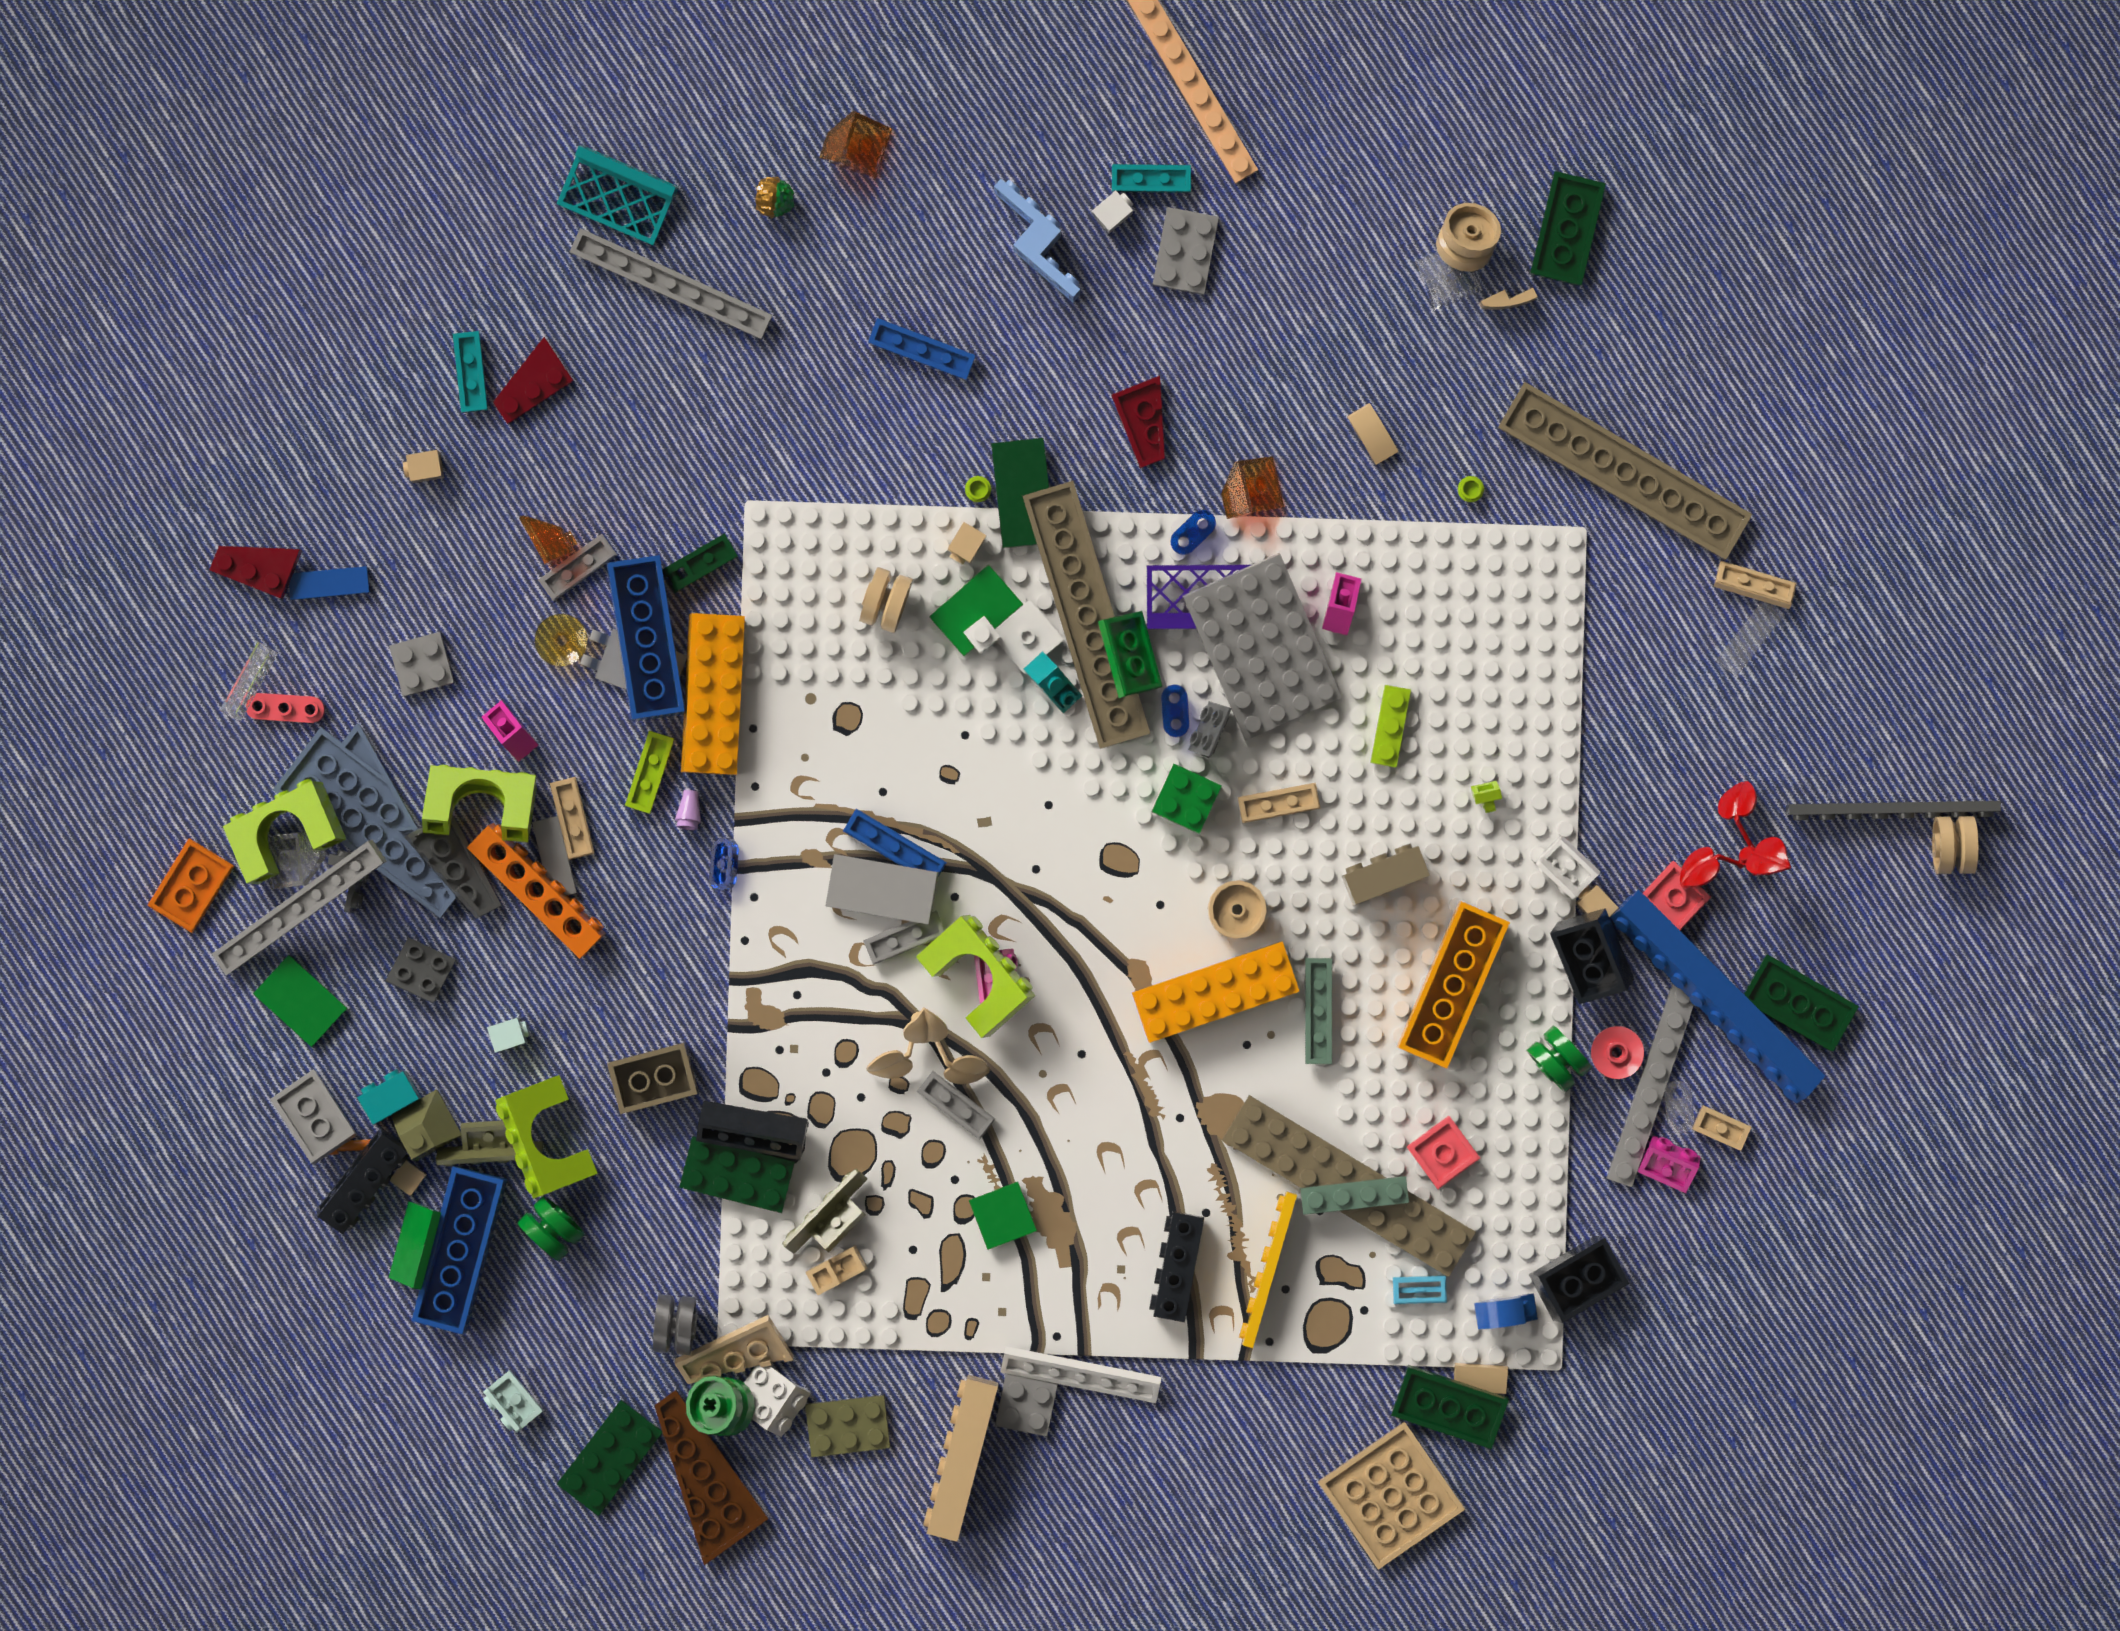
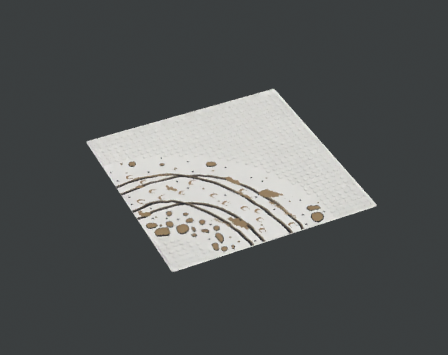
M747 501L744 510L741 616H745L738 761L735 783L725 1104L808 1119L801 1159L775 1156L795 1161L782 1213L722 1199L717 1339L769 1315L786 1344L795 1347L1004 1353L1007 1346L1049 1355L1455 1367V1363L1508 1366V1369L1560 1370L1562 1368L1563 1323L1552 1320L1529 1274L1565 1254L1570 1089L1565 1093L1554 1082H1551L1535 1065L1536 1062L1526 1050L1536 1041L1542 1043L1550 1051L1552 1048L1544 1040L1543 1034L1553 1025L1572 1042L1573 989L1550 932L1557 922L1575 917L1576 899L1573 900L1571 897L1563 895L1558 889V885L1551 878L1548 879L1540 873L1536 863L1562 835L1576 849L1578 846L1587 530L1584 527L1083 511L1114 616L1117 617L1142 611L1146 627V565H1253L1275 554H1281L1342 698L1246 741L1231 709L1230 718L1225 728H1223L1224 732L1220 735L1221 739L1218 740L1219 743L1215 753L1210 758H1207L1199 753L1188 750L1191 735L1197 730L1201 721V712L1209 701L1226 707H1230L1197 629H1147L1163 686L1155 690L1138 693L1150 734L1102 749L1099 748L1038 546L1032 545L1003 549L998 508ZM963 522L984 533L987 538L971 564L965 561L961 565L950 558L952 553L948 551V547ZM988 564L1023 605L1031 600L1063 637L1064 641L1048 653L1047 656L1082 694V697L1064 714L1027 673L1024 674L997 642L981 654L976 648H973L967 655L963 656L929 618L931 614ZM877 567L891 572L890 589H892L895 579L899 575L913 579L907 602L895 633L881 628L880 624L884 613L881 611L874 625L871 626L859 622L863 608L862 602ZM1185 570L1175 579L1187 589L1197 577L1189 570ZM1205 570L1194 571L1200 576ZM1209 570L1202 577L1207 584L1223 578L1216 570ZM1220 570V571H1221L1224 575H1227L1231 570ZM1152 571V582L1159 589L1171 579L1164 571ZM1168 571V572H1169L1172 576H1174L1178 571ZM1336 572L1361 578L1356 607L1348 635L1322 629ZM1199 580L1189 593L1205 585ZM1172 581L1162 592L1174 603L1184 591ZM1152 587L1153 597L1158 591ZM1159 594L1152 601V613H1164L1171 604ZM1182 598L1176 604V606L1183 613H1189L1185 601ZM1173 607L1168 613L1179 612ZM1384 685L1411 689L1397 768L1370 763ZM1173 764L1222 785L1200 834L1151 812ZM1497 781L1502 799L1494 800L1496 811L1485 813L1482 803H1475L1471 786ZM1316 783L1321 809L1242 823L1237 797ZM855 809L862 811L947 862L937 879L932 912L937 910L945 930L960 916H975L982 923L984 933L988 937L991 936L1000 947L998 950L1014 949V954L1018 960L1016 971L1020 977H1024L1030 982L1033 987L1031 991L1035 994V997L990 1037L981 1038L965 1018L980 1005L973 954L964 955L945 973L936 977H932L916 958L933 941L873 965L863 940L909 921L825 906L834 854L899 865L843 832ZM1411 843L1412 848L1419 846L1430 876L1357 905L1352 904L1342 879V875L1347 874L1345 868L1358 863H1362V866L1365 867L1371 864V858L1384 853L1387 854V857L1396 854L1394 849ZM1240 880L1251 883L1260 890L1266 902L1267 912L1264 923L1257 932L1248 937L1234 939L1223 936L1214 929L1208 917L1207 907L1210 896L1219 886L1226 882ZM1459 901H1462L1510 922L1449 1066L1446 1069L1397 1048V1044ZM1239 904L1234 905L1232 912L1239 915L1241 914L1242 907ZM1283 941L1300 992L1151 1043L1148 1042L1132 992ZM1305 958H1332V1064H1305ZM924 1007L937 1015L948 1028V1035L940 1043L950 1062L953 1063L955 1059L961 1056L973 1055L983 1059L990 1068V1071L982 1079L969 1084H955L948 1081L943 1073L949 1067L945 1065L935 1042L914 1043L912 1054L909 1058L913 1063V1068L903 1077L895 1079L882 1078L870 1074L866 1068L876 1057L885 1052L898 1050L903 1055L907 1052L909 1041L904 1038L903 1030L911 1021V1016L921 1011ZM932 1071L936 1072L995 1118V1121L980 1140L917 1092ZM1249 1095L1384 1177L1406 1176L1409 1192L1476 1232L1449 1277L1446 1276L1447 1303L1393 1304L1392 1277L1444 1276V1274L1340 1211L1303 1215L1300 1187L1222 1141ZM1449 1115L1481 1159L1440 1189H1437L1406 1146ZM858 1169L868 1178L850 1197L866 1216L830 1252H827L813 1236L794 1254L782 1245L787 1234L797 1228L804 1221L805 1216L823 1202L827 1193L836 1189L847 1173ZM1018 1181L1037 1231L987 1250L969 1200ZM1286 1191L1297 1194L1255 1343L1253 1348L1243 1346V1339L1239 1338L1242 1323L1248 1324L1250 1313H1247L1246 1309L1250 1297L1255 1298L1258 1288L1253 1286L1257 1272H1263L1265 1262H1261L1264 1247H1270L1272 1237L1268 1236L1272 1221L1277 1222L1280 1212L1276 1211V1205L1280 1195L1285 1196ZM1172 1211L1204 1217L1185 1323L1153 1317L1154 1310H1149L1151 1295H1157L1159 1284H1154L1156 1269H1162L1164 1259L1159 1258L1161 1242L1167 1243L1168 1232H1164L1166 1216H1172ZM856 1245L868 1269L817 1295L805 1272ZM1441 1282L1399 1283V1287L1441 1286ZM1441 1292L1399 1293V1298L1441 1297ZM1534 1293L1538 1320L1509 1327L1478 1329L1474 1303Z

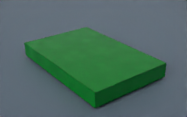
M988 564L931 614L929 618L958 651L965 656L975 648L963 633L983 616L996 629L1016 612L1023 603Z
M1139 611L1098 621L1118 697L1122 698L1162 688L1143 612Z
M288 955L253 993L311 1047L318 1042L348 1009L291 955Z
M408 1201L389 1274L390 1279L414 1289H422L441 1212Z

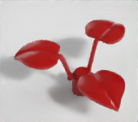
M1744 781L1736 784L1723 794L1718 803V813L1726 820L1734 818L1748 847L1740 851L1739 861L1721 854L1714 855V851L1710 847H1702L1695 850L1687 857L1681 869L1680 885L1683 889L1686 887H1699L1711 882L1720 870L1718 860L1736 865L1739 869L1745 867L1753 876L1770 875L1791 869L1787 849L1781 839L1769 837L1759 842L1755 847L1740 821V817L1748 816L1753 812L1757 803V794L1750 782Z

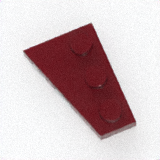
M543 337L493 401L508 425L574 382L545 337Z
M1159 375L1111 394L1140 469L1165 459Z
M218 546L209 570L283 599L303 550Z

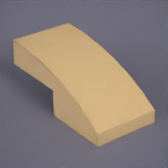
M1531 288L1509 299L1506 291L1503 290L1482 300L1479 305L1481 309H1509L1536 300L1538 296L1534 288Z
M1370 403L1347 416L1358 438L1362 441L1376 465L1399 452Z
M855 1245L805 1273L817 1295H820L868 1268Z

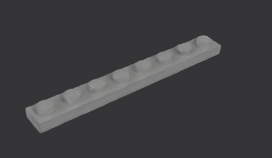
M581 228L569 251L577 257L761 340L772 319V315Z
M372 839L367 841L212 953V956L226 976L231 974L383 865L387 860Z
M1673 983L1606 1179L1629 1187L1633 1186L1694 1006L1689 997L1680 988L1674 986Z

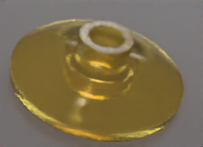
M567 614L549 616L542 621L535 634V646L538 654L544 661L554 666L563 667L574 664L583 656L588 644L587 632L583 624L575 617ZM560 636L567 638V643L563 646H560L557 642Z

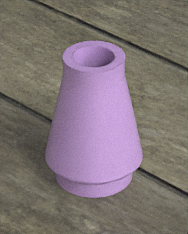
M693 790L683 791L675 817L677 828L685 830L698 829V824L701 823L699 792Z

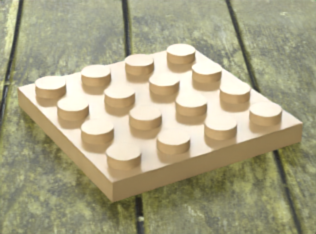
M1405 1421L1318 1481L1378 1570L1465 1510Z

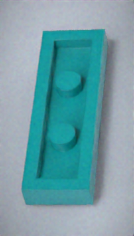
M1112 164V192L1191 193V165Z
M480 332L454 333L453 342L461 413L487 411L488 403Z

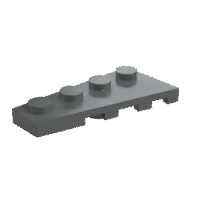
M453 815L449 835L423 833V828H420L404 837L476 919L502 906L476 857L467 849L469 844Z

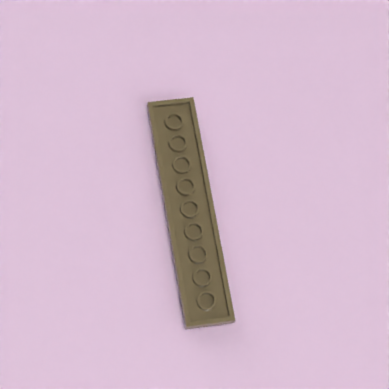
M1526 382L1521 386L1498 426V429L1723 560L1728 558L1753 515Z
M1066 482L1022 496L1099 748L1102 749L1150 734L1139 694L1119 698L1098 624V621L1115 616L1074 482Z
M1250 1095L1222 1141L1300 1188L1386 1178ZM1409 1191V1203L1340 1211L1447 1277L1451 1275L1476 1233L1471 1228Z

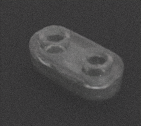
M1672 1081L1666 1086L1664 1092L1667 1124L1676 1133H1686L1694 1125L1691 1089L1683 1081ZM1678 1088L1681 1090L1682 1095L1680 1098L1675 1099L1672 1093ZM1678 1115L1684 1116L1685 1121L1682 1125H1678L1675 1122Z

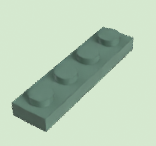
M1305 958V1064H1332V958Z
M1406 1176L1300 1188L1303 1215L1409 1203Z

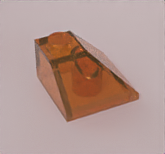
M852 111L827 133L819 158L838 167L876 178L892 128L856 111Z
M1273 456L1234 462L1221 492L1227 519L1284 508Z
M523 515L519 517L544 564L548 567L577 552L574 546L578 543L571 531L565 532L562 527Z

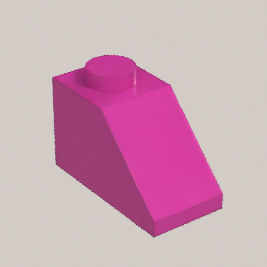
M1336 572L1322 629L1348 635L1356 607L1361 578Z
M502 700L482 716V719L500 743L518 762L538 746L531 734Z

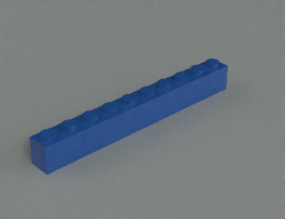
M1639 889L1628 896L1609 917L1614 922L1616 928L1624 932L1633 941L1635 947L1643 951L1652 960L1654 966L1662 970L1671 979L1673 985L1680 988L1689 997L1692 1004L1699 1007L1708 1016L1709 1020L1718 1026L1727 1035V1038L1733 1044H1736L1746 1054V1057L1764 1072L1770 1081L1775 1082L1783 1090L1784 1095L1797 1104L1807 1098L1824 1079L1825 1075Z

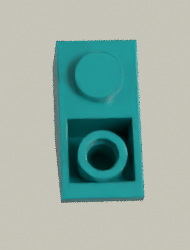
M1043 651L1023 668L1063 714L1082 697V694Z

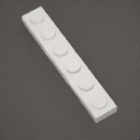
M1007 1346L1005 1347L1001 1373L1152 1403L1157 1401L1161 1377Z

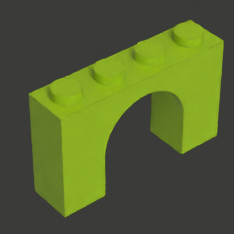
M430 765L422 814L423 833L449 835L453 810L456 804L467 795L486 793L496 797L504 806L501 824L502 840L529 842L537 790L536 775L526 772L510 773L501 770H477L473 767L456 768L448 765Z
M311 779L303 780L296 785V789L276 794L274 796L275 800L269 803L261 802L252 807L253 811L247 814H237L230 818V823L223 826L246 884L258 885L279 874L269 849L268 832L274 820L284 813L291 812L300 819L313 850L325 851L346 840L323 782L312 781Z
M963 915L919 953L916 958L932 977L941 976L961 957L967 954L976 955L987 963L993 978L991 992L977 1008L965 1017L979 1036L985 1038L993 1035L1031 1001L1035 994L1031 991L1033 987L1026 978L1020 977L1015 971L1016 966L1013 961L1008 957H1004L998 950L1000 948L998 943L991 936L988 937L984 933L982 923L975 916Z
M560 1075L495 1100L497 1104L496 1112L504 1122L506 1138L514 1148L516 1164L523 1171L525 1187L533 1199L598 1174L588 1149L563 1159H551L541 1154L532 1141L531 1127L537 1114L546 1108L569 1100Z

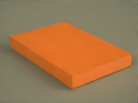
M189 838L147 906L189 932L194 933L235 865Z

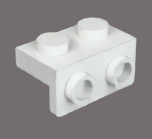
M1563 835L1536 863L1540 873L1548 879L1551 878L1558 885L1560 892L1567 897H1571L1573 900L1600 873Z

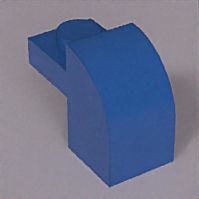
M1534 1293L1474 1303L1478 1329L1509 1327L1538 1320Z

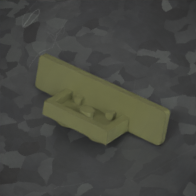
M503 1120L461 1123L463 1146L442 1147L438 1149L436 1164L455 1166L463 1163L479 1165L484 1162L494 1161L506 1163L510 1160H515L516 1153L512 1144L506 1138V1127ZM533 1142L537 1150L543 1154V1142Z
M858 1169L847 1173L836 1189L827 1193L823 1202L816 1209L811 1210L797 1228L787 1234L782 1245L794 1254L813 1236L827 1252H830L866 1216L850 1197L868 1178Z

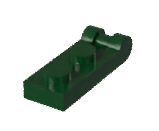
M724 533L662 569V572L672 583L671 589L673 592L677 593L734 560L738 555ZM681 568H684L688 574L683 579L677 573Z

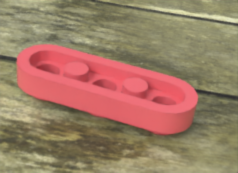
M254 693L245 702L247 714L257 720L316 723L325 715L324 703L312 696ZM260 701L263 705L260 711L254 709V703ZM283 703L289 705V710L286 713L280 711V706ZM309 705H314L315 712L312 715L306 712V708Z

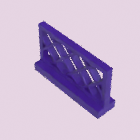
M1146 565L1147 629H1196L1190 613H1183L1176 606L1183 598L1182 596L1188 594L1199 580L1205 586L1208 585L1202 577L1209 570H1216L1224 578L1233 574L1236 570H1242L1251 565ZM1185 570H1189L1197 577L1187 589L1175 579ZM1194 570L1205 571L1199 576ZM1220 570L1231 571L1227 575H1224ZM1152 571H1164L1171 579L1159 589L1152 582ZM1168 571L1178 572L1174 576H1172ZM1172 581L1184 591L1174 603L1162 592ZM1152 587L1158 591L1153 597ZM1161 594L1171 606L1164 613H1152V601ZM1174 607L1179 613L1168 612Z

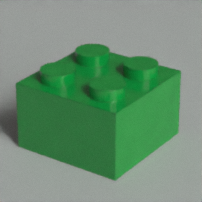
M1173 764L1151 812L1200 834L1222 785Z

